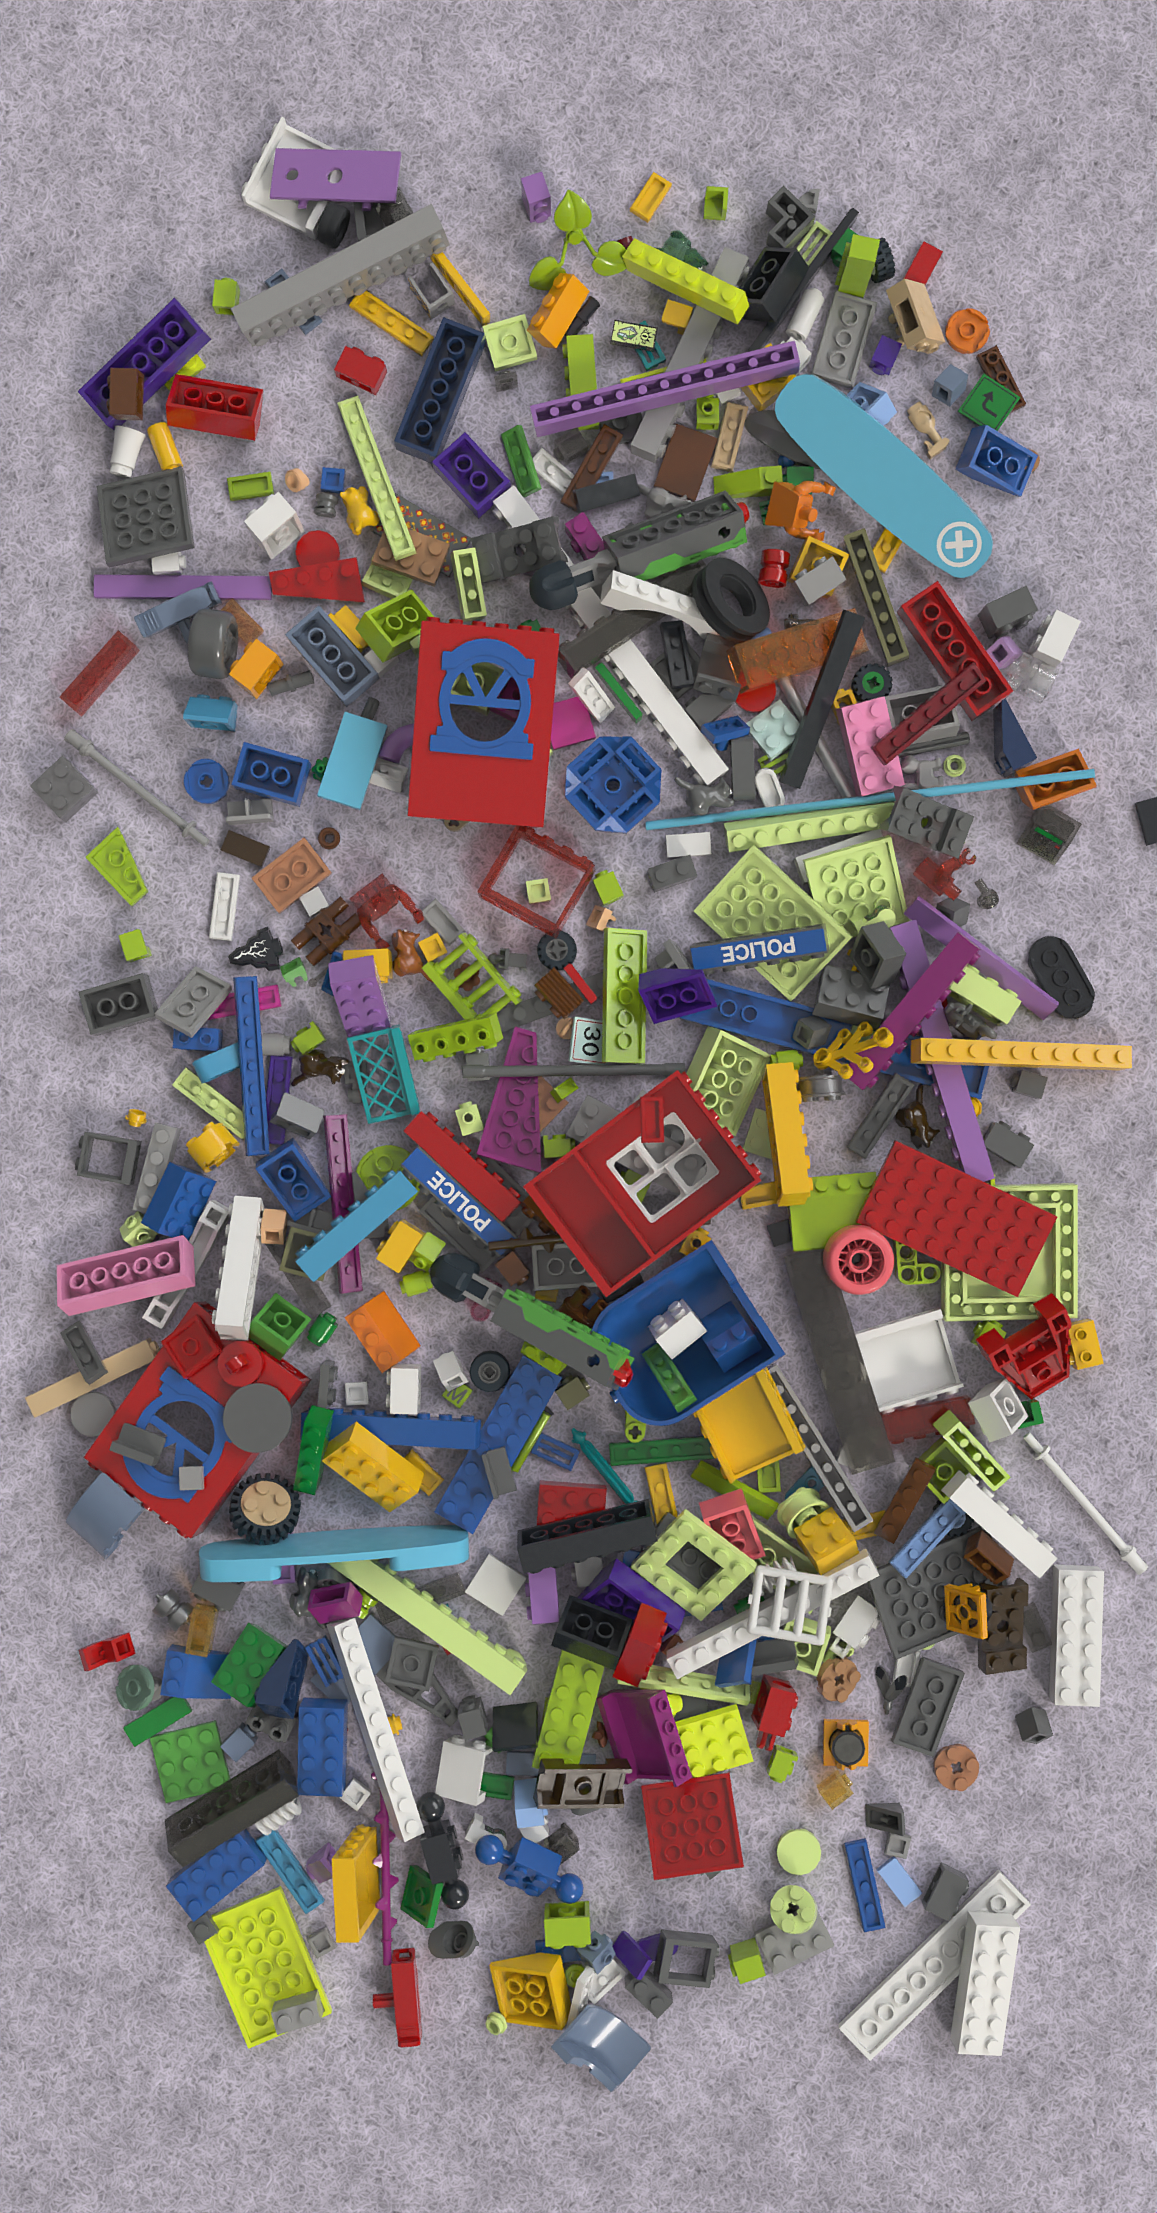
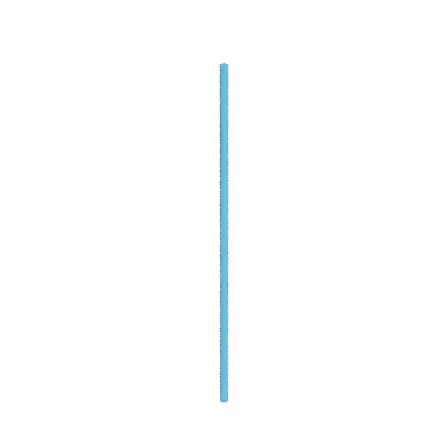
M1086 769L911 791L924 797H935L1095 778V770ZM894 792L702 816L646 821V830L896 801Z

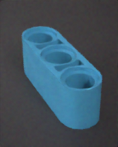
M238 1042L192 1063L201 1084L240 1068Z

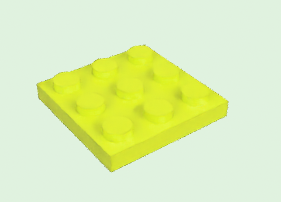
M737 1704L675 1722L692 1778L707 1776L754 1762Z

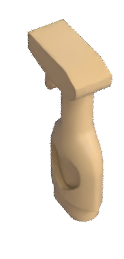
M919 401L910 407L907 413L911 423L919 432L926 433L935 444L933 446L929 441L924 442L928 451L927 457L930 460L945 450L950 440L948 438L942 439L935 430V418L926 405H922Z

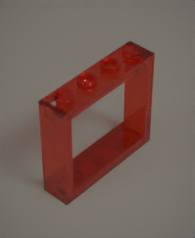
M516 825L478 889V896L557 939L596 872L595 865L592 861L588 860V857H579L574 854V851L568 846L563 845L561 847L555 844V841L549 836L543 835L542 837L536 834L532 827ZM521 839L585 873L556 924L492 890Z

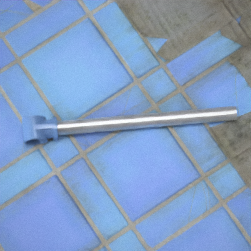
M766 627L748 641V644H750L754 655L757 658L761 657L762 666L768 665L801 723L806 705L779 659L782 653L776 650L777 642L773 633ZM821 734L815 750L842 798L857 797Z

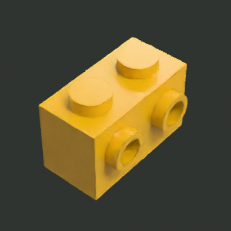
M1088 1318L1072 1322L1071 1329H1069L1071 1345L1068 1346L1070 1365L1074 1369L1080 1370L1104 1364L1094 1320Z

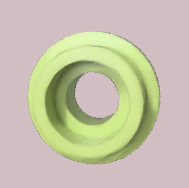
M950 755L943 763L944 772L950 777L960 776L966 768L964 759L959 755ZM952 762L957 763V770L951 769L950 764Z
M491 2012L487 2016L485 2025L491 2034L499 2035L506 2031L507 2023L502 2014Z

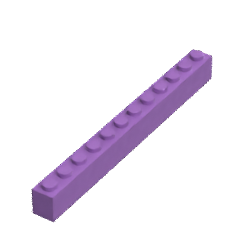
M790 341L532 405L530 409L537 437L550 435L799 373L800 360L795 341Z
M916 920L889 928L906 952L904 961L899 969L901 976L898 977L901 989H905L906 993L911 990L930 966ZM939 1000L934 1006L937 1009L929 1019L924 1018L920 1023L922 1026L918 1032L920 1038L952 1039L941 1000ZM925 1064L927 1074L932 1075L934 1083L931 1084L934 1096L939 1098L940 1105H938V1111L941 1118H945L947 1124L944 1127L947 1139L952 1141L954 1148H951V1153L954 1161L959 1163V1170L983 1182L994 1179L995 1176L961 1065Z

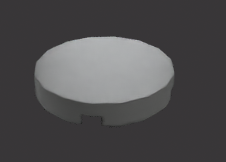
M88 1392L78 1397L73 1403L70 1411L71 1422L74 1428L81 1434L89 1437L99 1436L115 1414L116 1408L107 1395L100 1392Z

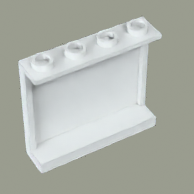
M281 117L279 123H275L273 126L271 138L268 143L264 144L261 151L262 156L259 162L253 165L251 177L248 182L244 183L241 195L245 205L315 240L324 210L329 203L335 201L309 200L306 209H298V200L270 199L276 148L336 149L288 126L285 118ZM291 170L287 174V179H296L298 172ZM340 170L331 171L328 175V181L330 183L339 182L342 179L343 173Z
M934 1308L853 1332L866 1381L877 1412L881 1411L882 1414L895 1411L894 1407L901 1405L904 1408L916 1405L918 1400L931 1401L938 1398V1394H954L959 1392L958 1388L964 1387L963 1383L960 1382L942 1322L943 1315L941 1309Z

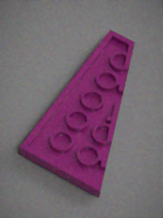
M519 1027L514 1028L503 1066L537 1065L536 1032ZM538 1076L500 1077L477 1155L541 1173Z

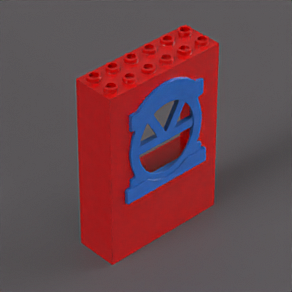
M426 617V621H421L407 816L531 827L544 826L560 633H554V628L541 627L539 631H532V626L518 625L517 629H509V624L495 623L494 627H486V622L472 621L471 625H464L463 620L449 619V623L440 622L438 617ZM489 662L504 668V671L486 697L473 672V664ZM460 673L465 674L474 696L451 694L452 686ZM510 677H513L518 685L520 700L497 698ZM450 704L516 709L520 711L515 724L509 732L496 740L483 742L473 740L459 730L452 718Z
M206 1301L194 1302L175 1328V1330L193 1316L199 1315L221 1350L228 1344L239 1341L220 1339L218 1331H215V1324H212L213 1310L217 1309ZM248 1338L246 1342L254 1344L261 1351L264 1359L261 1376L252 1384L263 1383L274 1386L286 1397L292 1408L312 1379L285 1359L278 1360ZM162 1347L83 1458L89 1461L87 1464L96 1471L101 1470L116 1484L118 1483L122 1486L123 1490L130 1497L138 1498L145 1509L153 1510L159 1514V1519L168 1525L172 1524L177 1528L178 1534L184 1538L189 1537L191 1539L204 1532L259 1453L247 1452L238 1448L225 1432L223 1413L226 1403L242 1387L232 1386L221 1378L217 1368L219 1355L188 1379H184L165 1348ZM176 1401H188L202 1407L208 1413L214 1426V1444L210 1455L157 1417L155 1413L163 1406ZM124 1423H129L145 1430L148 1423H151L167 1435L164 1448L176 1443L172 1476L160 1473L153 1466L109 1450L112 1441L118 1440ZM185 1449L203 1462L201 1466H204V1489L180 1490L179 1467L183 1466Z

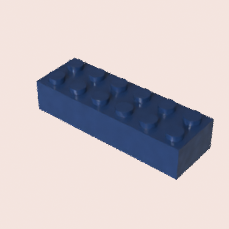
M443 317L394 439L396 450L431 464L443 452L486 344L485 333Z

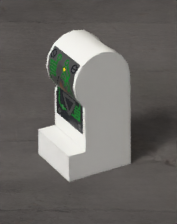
M475 1813L465 1832V1839L476 1844L481 1837L494 1835L502 1841L505 1849L507 1846L505 1831L499 1828L493 1829L483 1824V1816Z

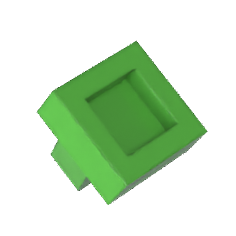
M300 957L280 966L286 983L288 982L293 987L297 986L294 979L298 976H301L304 981L308 980Z

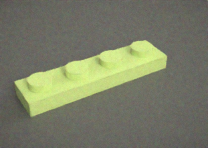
M185 1067L172 1086L244 1140L243 1111L208 1083L201 1084L199 1077Z

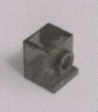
M564 1822L561 1824V1828L544 1840L545 1848L562 1856L560 1865L580 1851L578 1836Z

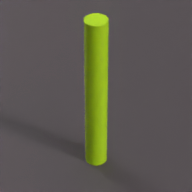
M542 1412L511 1467L514 1472L518 1473L549 1420L551 1416L549 1413Z

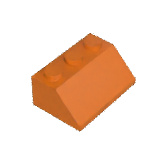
M1078 748L1017 770L1015 778L1086 770L1089 768ZM1094 778L1015 788L1021 801L1034 810L1096 788L1097 784Z
M385 1291L344 1317L381 1373L403 1360L421 1346Z

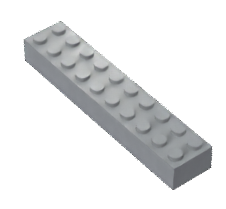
M430 204L232 307L231 310L242 333L252 347L255 345L262 346L268 342V339L284 335L289 328L305 324L307 319L314 315L320 316L328 308L345 303L347 298L363 294L368 287L384 283L386 278L393 274L399 275L407 267L424 262L426 257L433 253H442L450 244L435 209Z

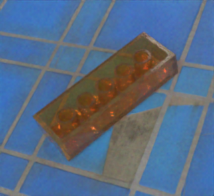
M855 608L847 610L857 614ZM842 612L736 644L726 652L736 682L741 684L740 694L821 669ZM862 628L850 659L861 656L869 651Z

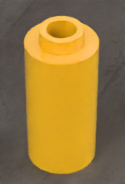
M159 422L148 427L146 431L161 471L180 466L183 467L167 423Z

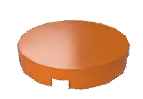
M973 308L956 311L949 318L945 328V337L948 344L955 351L962 354H972L979 351L986 344L990 335L987 318L980 311Z

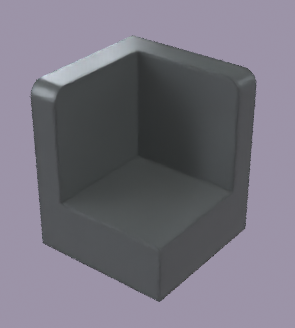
M952 896L937 903L936 909L961 927L967 924L970 903Z
M816 1015L798 1019L792 1038L807 1050L826 1043L832 1026Z
M1030 1707L1015 1716L1023 1742L1038 1744L1053 1736L1046 1710Z

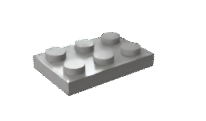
M195 966L154 1014L156 1019L192 1038L229 995L232 987L225 981Z
M818 1910L814 1925L805 1933L790 1934L782 1931L775 1923L754 1932L774 1975L834 1947V1943Z

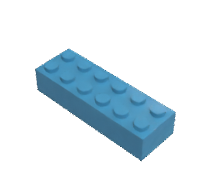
M391 1170L382 1178L383 1183L379 1187L374 1185L364 1193L366 1198L363 1201L359 1202V1200H356L347 1208L348 1214L344 1217L341 1215L336 1217L330 1223L332 1227L326 1233L324 1230H321L312 1238L315 1242L311 1246L307 1247L304 1245L295 1253L297 1256L294 1259L295 1262L313 1282L418 1192L401 1171L394 1172Z

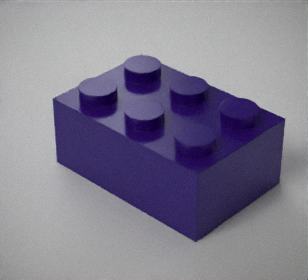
M466 432L432 461L434 471L478 519L493 506V501L511 488L510 480Z

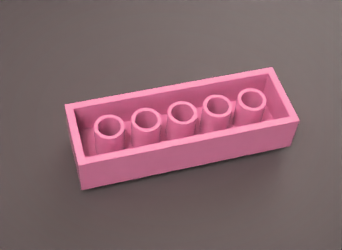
M184 1235L57 1265V1306L68 1316L195 1286L194 1247Z

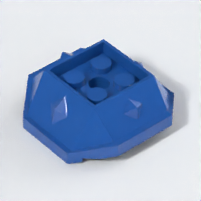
M632 736L599 737L566 767L565 799L595 831L627 834L660 804L662 769ZM610 781H616L619 784V789L610 791L607 788V784Z

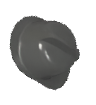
M468 1921L443 1922L431 1931L428 1939V1948L431 1954L440 1959L466 1958L472 1954L476 1946H479L474 1929Z

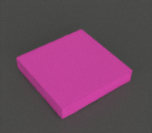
M578 696L554 703L551 731L553 751L596 738L589 711Z

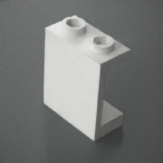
M452 1735V1737L443 1741L435 1793L439 1796L477 1806L485 1801L486 1792L480 1790L485 1756L493 1751L492 1747L479 1740H474L473 1742L465 1741L464 1736Z

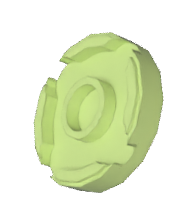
M806 1829L788 1830L780 1837L777 1843L776 1853L778 1861L783 1869L791 1874L803 1875L810 1873L820 1861L821 1848L819 1841L813 1833Z

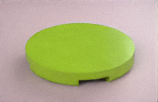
M394 1145L376 1147L362 1157L356 1172L368 1190L374 1185L379 1187L383 1183L382 1178L391 1170L394 1172L403 1170L400 1165L411 1153L404 1148ZM414 1178L409 1180V1182L418 1192L397 1210L405 1208L417 1197L420 1191L418 1188L420 1183Z

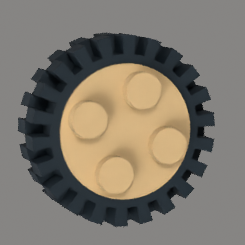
M261 1473L256 1474L255 1479L249 1476L246 1479V1483L242 1480L239 1483V1487L234 1489L230 1501L229 1519L230 1522H233V1529H238L240 1537L245 1534V1540L250 1542L251 1538H254V1544L259 1545L260 1540H264V1545H269L270 1540H273L275 1544L279 1542L280 1537L283 1540L286 1539L288 1533L291 1534L294 1531V1527L297 1526L301 1510L298 1491L294 1492L293 1484L287 1486V1479L284 1478L282 1482L279 1481L280 1476L276 1474L274 1479L270 1478L271 1473H265V1478H261Z

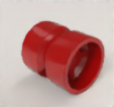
M780 549L763 550L760 564L764 568L760 569L758 583L765 587H786L788 575L785 569L789 567L790 553Z

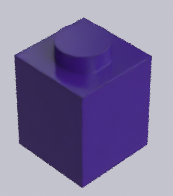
M882 335L869 365L872 371L878 375L886 374L889 376L902 343Z

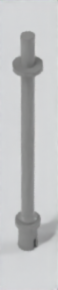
M74 729L68 731L64 740L79 750L81 756H90L183 830L182 837L185 838L190 835L204 847L208 845L210 840L195 829L197 822L191 821L188 823L96 751L91 740H86Z

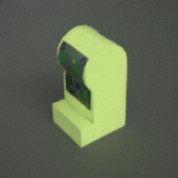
M880 905L872 913L862 918L856 914L850 917L849 920L858 936L862 926L884 921L888 927H891L895 922L896 916L889 907Z

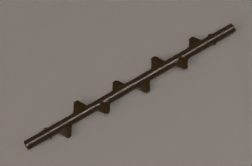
M711 1219L703 1225H710ZM524 1228L520 1238L488 1242L489 1251L509 1248L513 1250L518 1247L542 1245L547 1253H552L555 1244L564 1241L559 1234L533 1236L528 1228Z

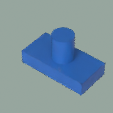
M737 715L702 724L700 732L715 744L717 750L726 751L729 741L749 735L750 727Z

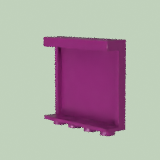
M613 1689L596 1698L614 1758H627L632 1768L631 1773H626L624 1784L628 1785L636 1779L672 1780L674 1787H678L692 1778L665 1689Z

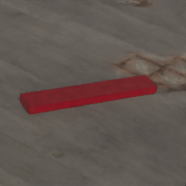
M970 663L871 746V749L881 763L887 765L987 680L975 663Z

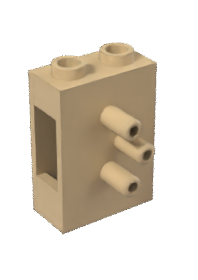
M903 279L888 288L886 292L894 311L893 314L889 315L888 320L891 324L898 322L899 326L895 329V332L901 337L897 338V342L902 343V346L906 344L907 349L931 354L937 351L939 346L945 343V339L925 284Z

